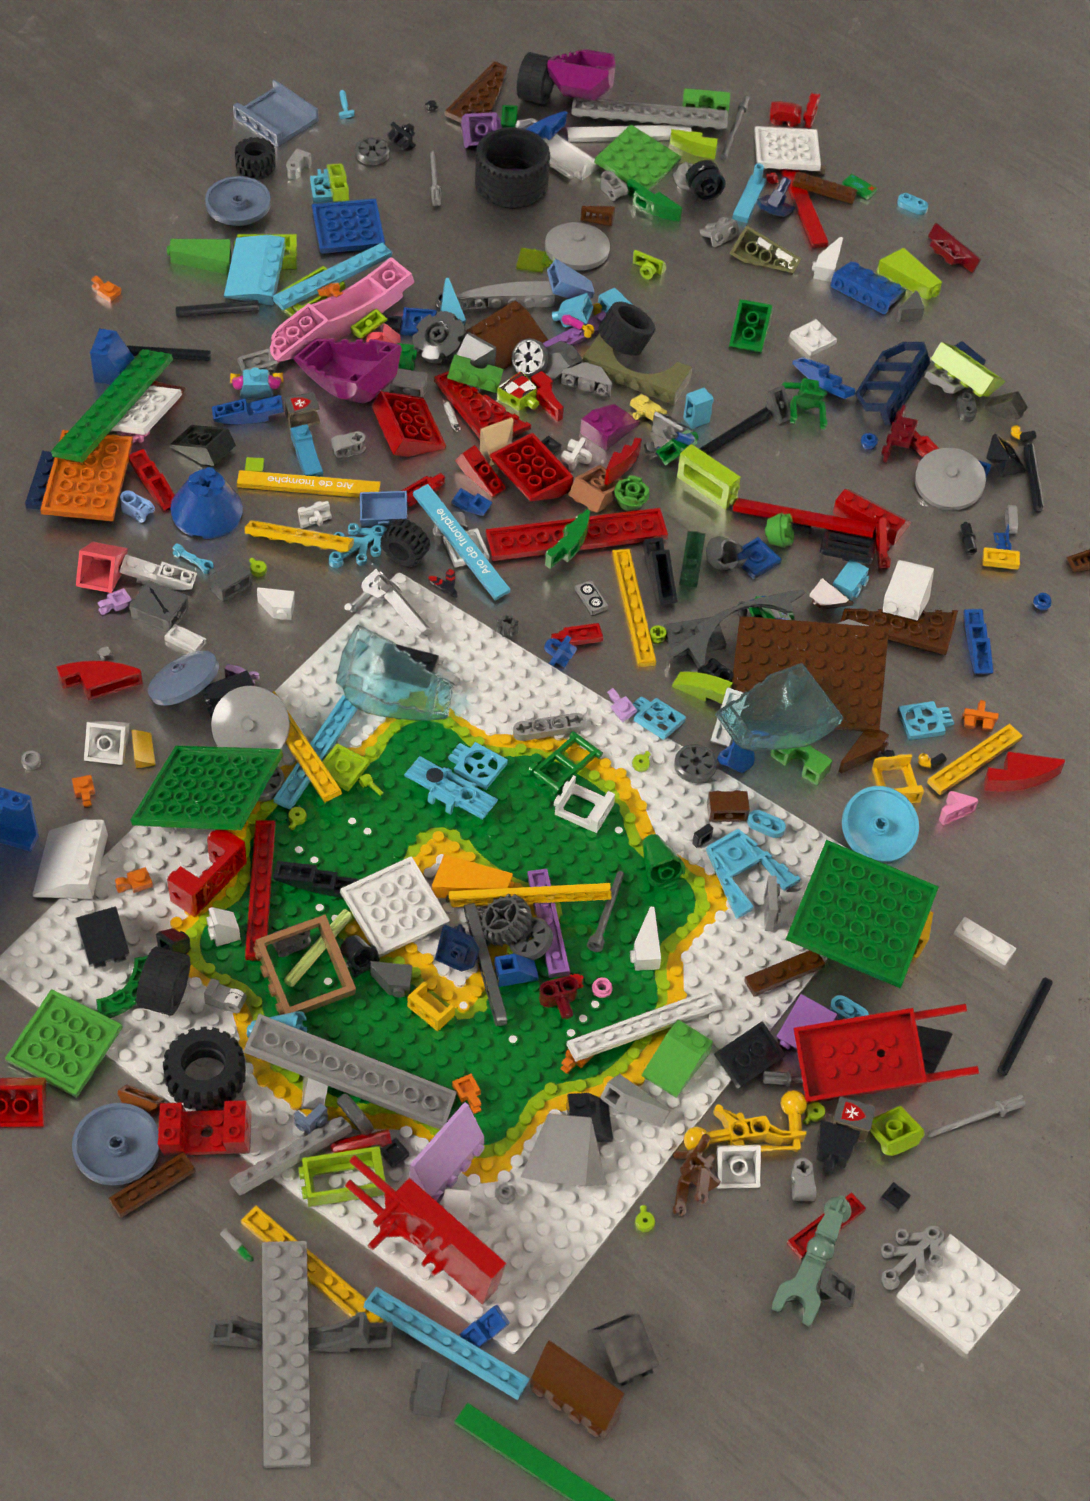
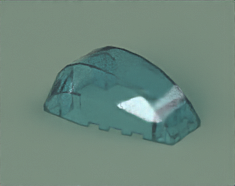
M357 625L342 651L336 678V685L339 691L350 703L367 714L412 721L446 719L449 715L454 686L435 672H429L425 669L426 666L423 663L414 661L405 650L403 652L395 647L397 644L392 640Z
M803 663L770 674L762 683H757L749 692H744L736 701H731L715 714L733 741L741 748L749 751H772L806 747L832 732L844 718Z

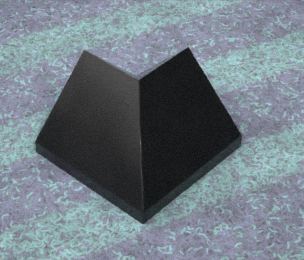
M996 433L992 435L986 459L995 465L1001 477L1025 472L1026 469L1013 446Z

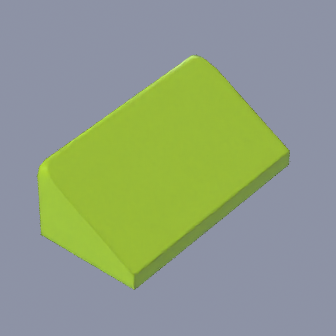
M634 250V264L642 267L644 263L650 262L656 267V273L660 275L666 270L664 261Z
M376 308L352 325L351 333L362 339L385 323L387 318Z

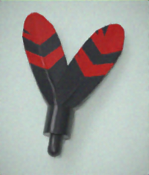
M448 569L446 571V581L436 576L428 577L431 584L449 592L451 597H458L457 591L454 588V570Z

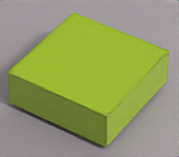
M246 457L245 471L263 472L264 458Z

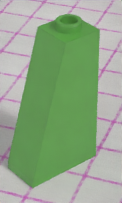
M170 239V246H167V256H170L171 263L228 275L231 265L230 239Z

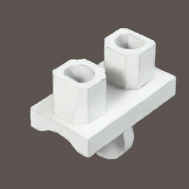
M319 501L314 503L313 506L298 508L300 526L302 528L314 524L320 526L323 524V521L332 519L329 502Z

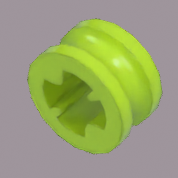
M650 262L644 263L640 268V274L646 279H651L656 273V267Z
M655 625L650 629L652 642L661 644L665 641L666 629L664 627Z

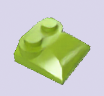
M901 1105L873 1117L870 1132L881 1144V1150L886 1155L894 1156L913 1148L924 1137V1129Z

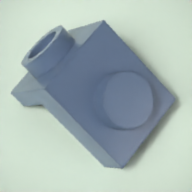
M322 1103L307 1117L299 1111L294 1113L295 1126L300 1131H306L308 1134L318 1127H323L328 1120L327 1107Z

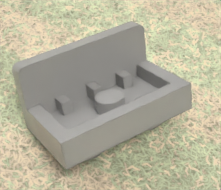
M727 217L720 218L716 223L707 224L705 228L700 230L701 236L711 238L713 247H717L740 236L737 220L728 219Z
M270 348L237 358L242 373L243 370H251L252 368L266 369L269 373H272L278 365L277 361L272 357Z

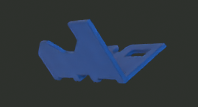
M1007 524L1005 533H993L995 543H998L996 549L1012 551L1009 541V524Z

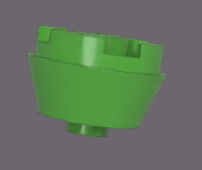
M628 476L627 479L622 481L620 479L615 486V496L618 505L622 509L637 511L649 499V487L642 482V478Z
M782 512L767 520L765 535L768 537L769 544L782 548L792 546L791 543H794V530L792 531V525L789 523L793 522L791 514H784Z

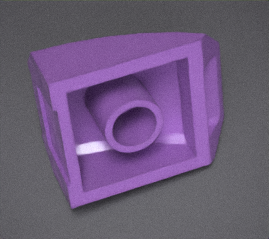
M496 112L465 114L462 117L461 126L465 148H477L479 141L486 134L501 129V120Z

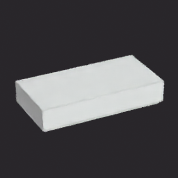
M176 624L164 636L165 641L190 653L200 651L207 643L206 638Z

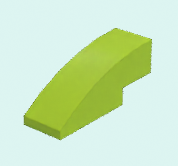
M671 129V145L696 156L715 159L716 138L702 137L700 132Z
M343 163L327 164L333 202L349 201V188Z
M680 672L672 687L705 702L709 698L722 704L726 689H731L733 683L708 674Z

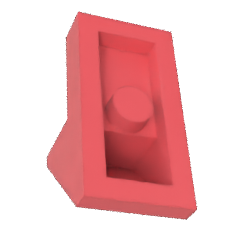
M384 323L383 332L369 333L366 342H369L370 339L397 344L401 341V335Z

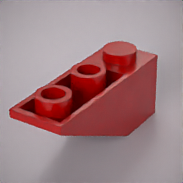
M476 445L463 452L455 460L464 474L491 497L506 488Z

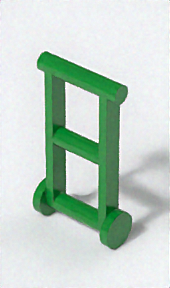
M572 731L569 739L541 764L534 762L528 768L526 774L529 777L536 776L554 790L553 795L557 797L562 794L566 781H569L573 775L575 776L595 757L599 759L603 752ZM575 742L590 752L577 765L562 755ZM555 759L570 769L558 782H555L542 772Z

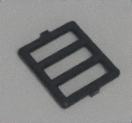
M824 529L820 548L822 555L841 558L848 562L850 560L865 564L873 563L876 548V532H874L873 537L869 540ZM830 539L838 540V541H843V542H848V543H853V544H858V545H863V546H868V548H866V547H861V546H856V545H851V544H846V543H841V542H836V541H831ZM828 547H830V548H835V549H840V550H844V551H849V552H854V553H859V554H864V555H867V556H862V555L847 553V552H843V551L828 549Z

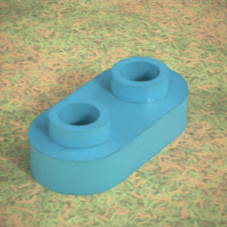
M902 193L898 197V206L917 215H923L928 210V203L923 199L909 193Z
M754 810L748 816L747 823L751 829L772 838H780L784 835L786 825L782 819L761 810Z
M842 995L835 996L830 1004V1010L836 1013L841 1020L869 1015L864 1007Z

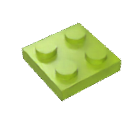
M338 743L322 761L338 786L347 791L352 788L370 765L369 759Z

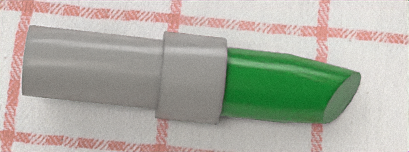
M227 1228L220 1233L231 1245V1248L238 1252L246 1261L252 1262L254 1260L251 1253L244 1247V1244Z

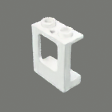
M573 775L571 780L566 781L561 796L558 795L554 801V806H556L555 815L597 833L614 805L615 794L608 791L604 797L575 784L576 776ZM571 795H577L595 804L587 818H581L564 810V806Z

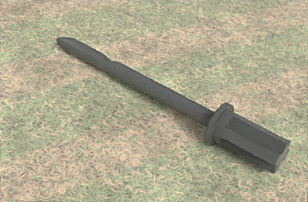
M764 1071L762 1076L763 1083L779 1084L790 1087L791 1082L803 1083L802 1077L791 1076L790 1071H787V1073Z

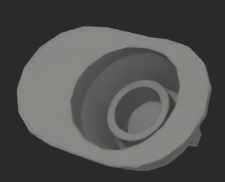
M687 161L677 164L672 169L675 183L682 189H689L685 181V175L693 164Z

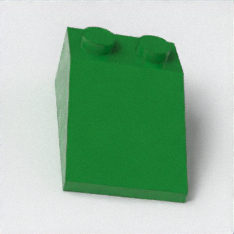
M740 299L729 347L762 353L772 319L773 305Z

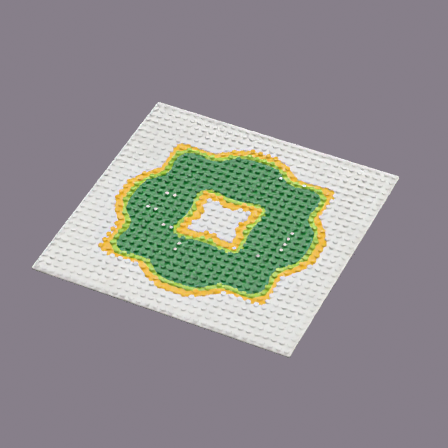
M397 573L390 581L400 588L402 596L432 629L433 632L429 636L427 635L425 639L416 636L415 632L387 600H381L373 596L275 690V693L281 699L309 743L312 742L347 687L364 693L365 699L335 745L338 743L370 760V765L362 775L370 774L373 783L384 792L383 795L380 796L369 785L363 788L359 783V778L349 791L340 787L341 795L324 802L310 781L294 807L303 808L306 811L307 818L303 824L296 825L294 830L289 828L291 823L288 819L290 809L274 803V799L258 801L242 830H228L245 841L247 864L196 917H193L170 901L167 878L172 871H176L180 866L200 878L201 873L213 865L209 860L207 837L215 829L134 826L103 856L93 899L60 898L0 955V979L38 1007L50 990L53 989L97 1011L96 999L107 997L119 989H123L129 982L134 968V958L148 956L154 947H158L156 934L159 931L174 928L179 932H185L190 938L191 949L186 955H189L191 965L186 989L177 1011L169 1016L140 1008L136 1004L124 1013L112 1017L111 1019L121 1023L123 1028L105 1054L107 1058L159 1096L165 1098L167 1102L177 1103L168 1092L163 1071L164 1054L169 1049L170 1043L173 1040H178L177 1036L182 1033L187 1034L189 1033L188 1030L193 1028L200 1030L201 1027H207V1029L212 1030V1027L219 1028L221 1033L223 1031L230 1033V1037H234L244 1051L249 1039L247 1037V1026L252 1021L257 1020L259 1014L266 1017L280 1015L276 1009V1004L278 1003L276 997H272L268 989V985H270L268 977L264 978L260 966H263L261 961L245 960L256 820L276 821L268 935L326 915L329 924H331L342 910L346 909L351 912L344 898L314 893L274 880L273 876L278 861L317 865L318 870L337 872L338 877L356 878L359 881L412 856L430 888H432V883L444 854L513 873L512 882H515L514 888L530 887L527 876L528 871L540 869L548 870L551 886L610 883L612 888L617 872L623 871L624 878L603 934L605 943L601 952L591 951L588 949L587 943L589 937L595 934L607 900L555 902L570 975L579 974L584 976L582 981L583 988H578L576 999L569 1002L573 1011V1017L568 1020L562 1019L558 1006L544 1007L539 1002L540 987L544 982L565 977L549 978L545 956L543 955L534 960L539 980L499 987L506 1012L507 1025L496 1026L478 961H476V965L473 968L461 972L434 960L442 928L379 957V962L412 965L410 994L425 981L428 984V992L446 1007L450 1004L455 1006V1016L439 1031H436L407 1007L408 997L388 995L371 976V968L356 978L351 976L356 987L354 995L304 1013L306 1021H303V1027H307V1033L455 1091L452 1086L453 1081L472 1074L481 1090V1094L477 1096L481 1102V1111L473 1115L484 1135L485 1147L478 1157L475 1156L471 1160V1165L467 1171L461 1172L457 1176L458 1179L454 1186L447 1189L471 1191V1199H475L474 1213L470 1212L469 1219H473V1234L507 1263L497 1290L482 1305L444 1270L433 1276L431 1272L435 1269L434 1264L429 1263L423 1267L421 1263L426 1254L403 1237L385 1238L371 1251L469 1323L478 1320L493 1306L498 1305L510 1321V1324L494 1336L492 1340L510 1353L515 1354L669 1161L673 1153L684 1142L685 1132L699 1123L732 1081L714 1053L761 1021L771 1031L818 972L815 971L753 997L744 982L745 976L809 951L785 939L825 841L829 840L838 845L841 844L717 767L713 777L706 782L690 783L678 776L674 768L675 756L683 746L668 737L665 740L661 739L633 721L634 716H631L622 723L610 707L613 703L506 637H502L501 634L402 573ZM386 641L439 655V661L428 688L374 674V667ZM439 668L460 678L458 685L452 683V689L449 692L445 690L446 682L442 683L441 687L436 685L437 681L441 678L436 675ZM572 713H581L586 717L585 729L576 733L602 751L603 755L599 759L595 757L575 775V784L604 797L608 791L615 794L614 805L597 833L555 815L556 806H554L556 796L553 795L554 790L536 776L529 777L526 774L528 768L534 762L541 764L569 739L570 734L519 741L513 736V727L517 722ZM562 723L554 724L556 728L564 727ZM539 725L536 726L535 729L538 731H544L545 727ZM476 742L508 759L507 765L487 790L480 786L477 787L498 799L497 803L483 820L459 806H454L451 815L446 813L445 803L435 799V803L433 805L428 802L430 790L404 776L419 756L442 769L444 767L446 769L449 768L454 773V767L457 764L451 762L448 756L453 754V750L457 749L459 743L471 748ZM576 742L562 753V755L576 765L590 754L589 751ZM284 744L282 747L283 757L278 767L282 770L284 780L286 781L298 762L287 745ZM646 751H649L651 753V756H649V768L644 772L634 770L632 766L633 758L638 754L644 755ZM477 752L471 757L481 760L485 755ZM555 759L542 772L555 782H558L570 769ZM491 760L488 766L496 770L498 764L496 761ZM468 764L464 765L466 771L470 774L473 767ZM483 764L477 765V768L483 769L485 767ZM480 774L478 777L483 778L488 777V775ZM717 790L747 791L750 812L761 810L782 819L786 825L784 835L780 838L769 837L751 829L747 821L709 822L707 810L708 793ZM571 795L564 806V810L581 818H587L595 804L577 795ZM710 823L713 827L712 839L696 848L692 844L694 833ZM736 829L741 830L758 844L757 846L764 852H769L772 858L779 864L782 863L788 867V871L793 875H798L801 878L798 884L786 891H783L780 887L778 901H781V912L778 913V924H774L773 931H765L764 893L768 876L771 875L762 863L759 862L732 878L754 906L752 911L736 919L706 852L707 846ZM648 835H659L684 862L686 867L685 874L683 875L682 873L678 883L666 888H659L658 885L652 886L649 883L646 875L642 845L643 840ZM146 867L153 887L133 893L132 889L122 893L117 892L115 879L119 877L127 878L128 872ZM437 898L450 920V924L447 926L454 928V926L462 924L466 934L470 935L464 907L452 908L450 902L447 903L445 901L446 898ZM527 904L530 907L532 917H536L534 904ZM116 906L130 955L123 962L114 963V961L106 963L107 966L94 969V966H88L75 924L76 917ZM476 906L478 916L484 914L482 909H487L488 906ZM213 907L234 912L240 931V940L216 946L215 940H211L208 933L209 927L206 917H209L208 908ZM650 907H654L661 954L660 969L635 971V965L630 961V951L634 950V943ZM352 914L350 921L335 937L339 949L343 941L352 935L361 937L371 947ZM318 927L310 930L311 943L309 947L286 957H279L273 944L267 945L268 955L289 1007L343 988L327 948L293 987L285 984V977L321 936ZM485 939L493 969L495 957L514 954L509 945L504 944L503 947L500 945L495 946ZM820 955L824 962H826L828 958ZM211 978L218 980L221 985L238 989L245 993L247 998L239 1013L225 1011L205 1004L204 992ZM598 978H606L611 982L612 993L608 997L600 998L593 994L592 984ZM714 989L723 1004L722 1009L684 1022L712 1040L713 1044L711 1053L677 1098L642 1077L643 1071L672 1027L598 1053L582 1068L575 1065L567 1074L561 1070L563 1066L562 1061L566 1058L565 1055L568 1050L566 1044L569 1040ZM244 1053L246 1079L243 1083V1089L240 1093H236V1098L233 1101L246 1100L252 1112L250 1153H240V1155L255 1165L257 1162L272 1156L276 1151L282 1150L294 1141L307 1136L308 1133L306 1131L302 1132L295 1126L294 1113L299 1111L307 1117L313 1110L302 1109L303 1075ZM201 1058L192 1062L185 1070V1073L196 1080H209L219 1075L225 1066L216 1059ZM621 1074L670 1109L663 1126L658 1127L619 1112L609 1105L613 1141L597 1142L607 1185L582 1186L541 1182L521 1177L548 1113L567 1115V1094L591 1093L601 1097L608 1081ZM328 1086L324 1104L327 1107L328 1113L326 1124L342 1116L351 1125L353 1132L341 1139L362 1134L337 1103V1099L341 1095L348 1093ZM348 1094L373 1125L374 1131L372 1133L388 1129L391 1141L397 1138L409 1151V1157L393 1168L381 1155L385 1182L397 1191L410 1178V1164L440 1130ZM457 1094L447 1122L464 1103L460 1101ZM217 1106L215 1110H224V1107L220 1108V1106ZM192 1107L191 1110L185 1108V1110H186V1111H196V1108ZM206 1128L208 1132L213 1133L212 1128ZM330 1145L309 1157L332 1154ZM302 1161L272 1178L303 1200L301 1186H305L304 1179L300 1180L298 1167L302 1166ZM358 1169L317 1175L313 1178L315 1192L346 1188L345 1184L350 1179L358 1186L372 1184V1182ZM503 1183H507L509 1186L512 1185L516 1189L515 1200L506 1205L501 1204L495 1197V1190ZM385 1195L371 1197L385 1209ZM444 1196L439 1202L442 1207L444 1206ZM360 1199L312 1206V1208L368 1249H370L368 1244L380 1232V1226L377 1228L373 1224L378 1215Z

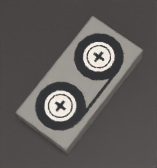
M592 580L575 586V591L591 615L608 610V604Z

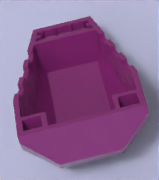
M582 49L576 51L575 54L574 52H569V56L564 53L562 56L555 55L548 60L549 76L563 96L596 101L613 88L616 65L615 56L612 53Z
M315 339L294 357V360L312 380L335 397L355 403H366L376 397L396 377L402 348L399 344L370 339L369 342H364L363 339H357L356 342H349L348 339H342L341 342H335V339Z

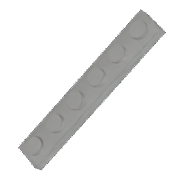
M342 1116L331 1120L328 1124L313 1130L310 1134L294 1141L286 1148L276 1151L272 1156L257 1162L245 1171L239 1172L235 1177L229 1179L232 1188L240 1196L299 1163L302 1161V1158L313 1155L353 1132L351 1125Z

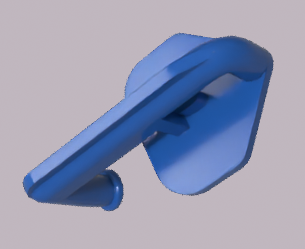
M758 730L748 734L743 733L735 738L729 747L719 753L717 761L721 765L728 766L739 773H744L753 766L755 761L753 743L760 739L773 745L778 736Z

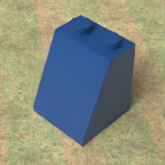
M99 328L90 351L94 382L111 385L131 363L134 356L117 331Z

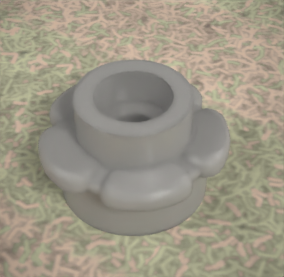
M507 1183L500 1184L499 1188L495 1190V1197L501 1204H510L516 1198V1189Z

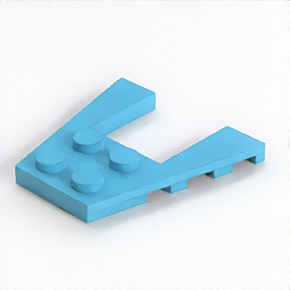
M739 829L706 848L708 857L736 919L752 911L754 906L734 882L733 877L761 862L771 876L777 877V883L780 884L783 891L798 884L801 880L798 875L795 876L788 871L789 868L784 864H779L774 860L769 852H764L760 849L755 841Z

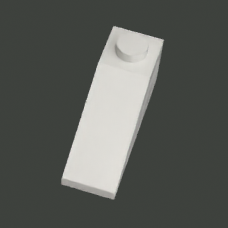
M839 237L820 253L817 262H813L812 271H814V279L832 281L842 246V237Z
M650 907L634 943V950L630 951V961L634 963L635 971L660 969L661 954L654 907Z

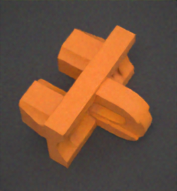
M980 700L977 710L965 708L961 719H964V728L974 729L976 721L983 722V731L992 732L999 713L986 712V701Z

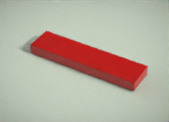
M852 1192L846 1196V1200L851 1206V1216L846 1222L841 1224L840 1230L866 1210V1207ZM824 1213L787 1241L788 1246L801 1260L807 1253V1243L814 1237L816 1229L825 1215Z

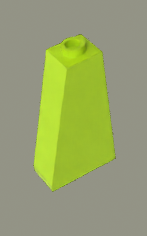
M905 248L879 260L877 273L913 293L915 290L918 291L920 297L926 300L940 294L942 281Z

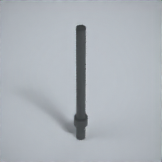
M746 95L737 108L736 118L720 157L722 160H726L743 114L747 111L749 97Z

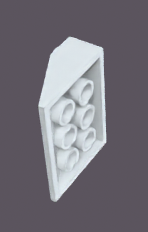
M81 820L49 830L33 897L93 899L108 837L104 820Z

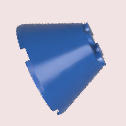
M211 467L191 474L171 502V516L175 525L184 533L190 536H202L203 539L218 538L230 533L238 526L243 514V504L239 495L222 475Z

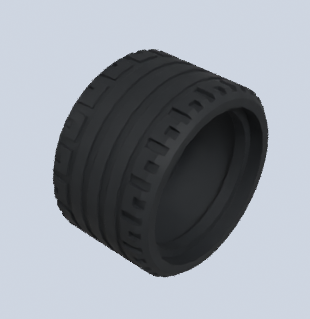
M507 127L486 134L479 141L476 148L475 185L478 192L489 202L503 207L518 208L537 202L545 195L548 189L549 146L539 135L522 128ZM519 165L528 169L519 171L505 170L497 166Z

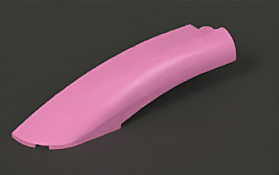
M391 257L369 275L343 290L341 296H331L314 304L308 303L275 330L271 337L270 352L277 363L293 359L315 339H335L337 341L351 334V326L377 308L383 313L403 298L402 292L415 283L412 273Z

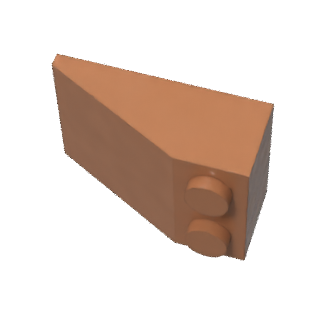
M599 465L575 478L569 496L574 501L587 506L590 511L598 513L616 498L615 486L623 478L620 477L608 485L604 484L606 468Z

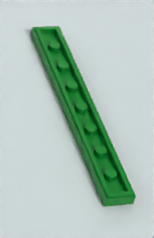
M468 1402L455 1419L454 1424L569 1501H615Z

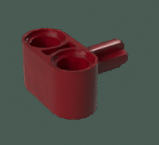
M565 976L544 982L540 987L539 1002L544 1007L558 1006L562 1019H570L573 1017V1011L569 1002L574 1001L577 997L578 981L574 977Z

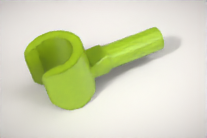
M364 774L359 777V783L363 788L369 785L380 796L383 795L384 792L373 783L370 774Z

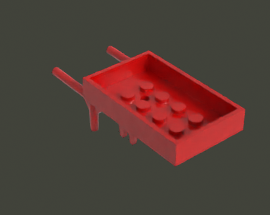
M966 1003L914 1012L913 1008L793 1028L807 1104L839 1099L840 1096L844 1098L863 1096L865 1094H876L877 1092L900 1088L920 1087L927 1084V1082L979 1074L978 1066L925 1074L916 1020L967 1012ZM878 1051H884L885 1056L878 1057Z
M354 1155L349 1162L385 1194V1209H383L351 1179L345 1184L347 1189L378 1215L373 1224L377 1228L380 1226V1232L368 1244V1247L374 1250L385 1238L403 1237L426 1254L421 1263L423 1267L429 1263L434 1264L435 1269L431 1272L433 1276L444 1270L483 1305L497 1290L507 1263L411 1178H408L395 1191Z

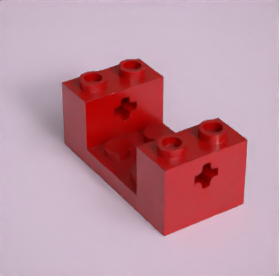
M213 830L208 835L209 860L213 865L208 870H204L200 878L182 866L176 871H172L167 878L170 901L193 917H196L247 864L245 841L228 830Z
M246 1100L225 1101L224 1110L186 1111L182 1103H160L158 1146L164 1156H178L182 1152L185 1155L250 1153L252 1112ZM206 1128L213 1129V1133L209 1137L202 1136V1131Z

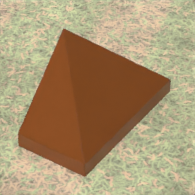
M127 1084L120 1088L117 1093L122 1103L135 1105L146 1112L160 1106V1103L165 1101V1098Z

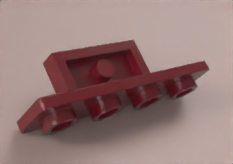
M935 223L928 235L932 240L929 246L934 249L937 255L944 257L945 262L948 264H961L970 272H974L981 258L941 225Z
M902 405L901 410L897 411L896 422H893L891 426L892 433H888L887 445H884L881 455L884 456V463H887L894 445L904 448L910 447L917 429L918 420L905 417L906 405Z

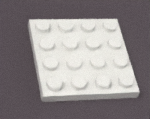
M755 126L757 164L764 165V169L820 171L821 162L817 130Z
M150 386L111 431L146 435L182 396L181 390Z
M412 856L340 889L342 897L370 945L376 947L379 957L439 930L444 925L450 924L448 916Z
M950 1234L939 1246V1253L943 1260L942 1266L939 1268L931 1267L928 1258L925 1262V1268L928 1270V1280L918 1282L914 1274L898 1292L896 1297L964 1353L968 1354L1015 1299L1020 1289Z

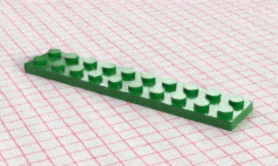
M142 349L51 450L52 456L83 463L173 361L172 354Z

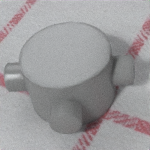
M107 646L97 651L102 661L113 657V653H111Z

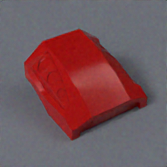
M771 102L770 120L774 125H781L783 121H786L788 126L796 127L801 123L802 106L791 102Z

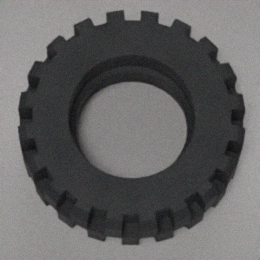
M201 1027L200 1030L190 1029L188 1030L189 1033H182L177 1036L178 1040H173L169 1045V1049L164 1054L163 1071L170 1096L174 1097V1101L184 1103V1108L189 1110L192 1107L196 1108V1111H203V1109L215 1110L217 1106L222 1108L225 1101H233L236 1098V1093H240L243 1089V1083L246 1079V1067L242 1047L239 1046V1042L234 1037H230V1033L226 1031L221 1033L219 1028L212 1027V1030L207 1029V1027ZM201 1058H213L225 1066L219 1075L209 1080H196L185 1073V1070L192 1062Z

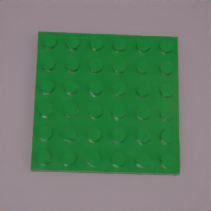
M175 746L131 817L132 826L242 830L283 757L282 749Z
M826 840L785 940L901 988L939 886Z

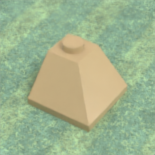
M512 418L481 429L480 452L490 466H494L496 463L489 455L512 443Z

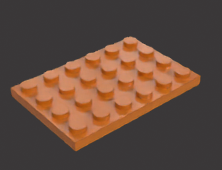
M62 430L60 440L68 433V430ZM107 434L83 463L55 457L40 509L41 514L114 521L133 445V437Z

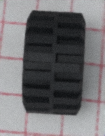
M249 137L238 142V145L235 147V162L238 172L242 173L243 176L254 177L255 179L270 175V172H273L276 167L274 145L269 140L259 137Z
M396 519L380 539L382 549L386 552V555L404 567L417 566L431 546L430 540L422 528L407 519Z

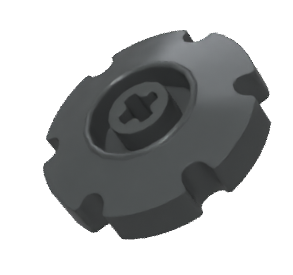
M439 311L436 316H431L430 314L419 322L416 326L418 332L413 335V345L417 353L425 361L442 363L443 359L451 360L454 354L457 355L461 342L467 334L466 328L462 321L457 319L455 314Z

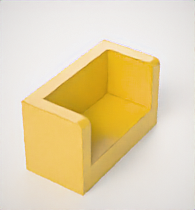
M425 981L408 996L407 1007L436 1031H439L455 1016V1006L450 1004L446 1007L428 992V984Z

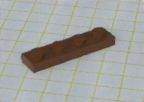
M797 171L792 186L853 204L857 189Z
M809 950L745 976L744 982L753 997L823 969L825 962L820 954Z
M182 1152L109 1197V1202L118 1216L122 1218L196 1172L195 1167L185 1153Z

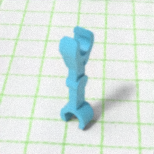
M177 543L172 547L174 556H182L189 560L190 563L198 565L203 573L209 574L207 566L212 569L214 568L212 561L196 557V555L185 551L180 544Z

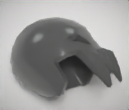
M718 536L712 538L707 544L706 557L713 568L721 571L742 567L747 560L745 558L738 561V554L743 551L741 544L734 540Z

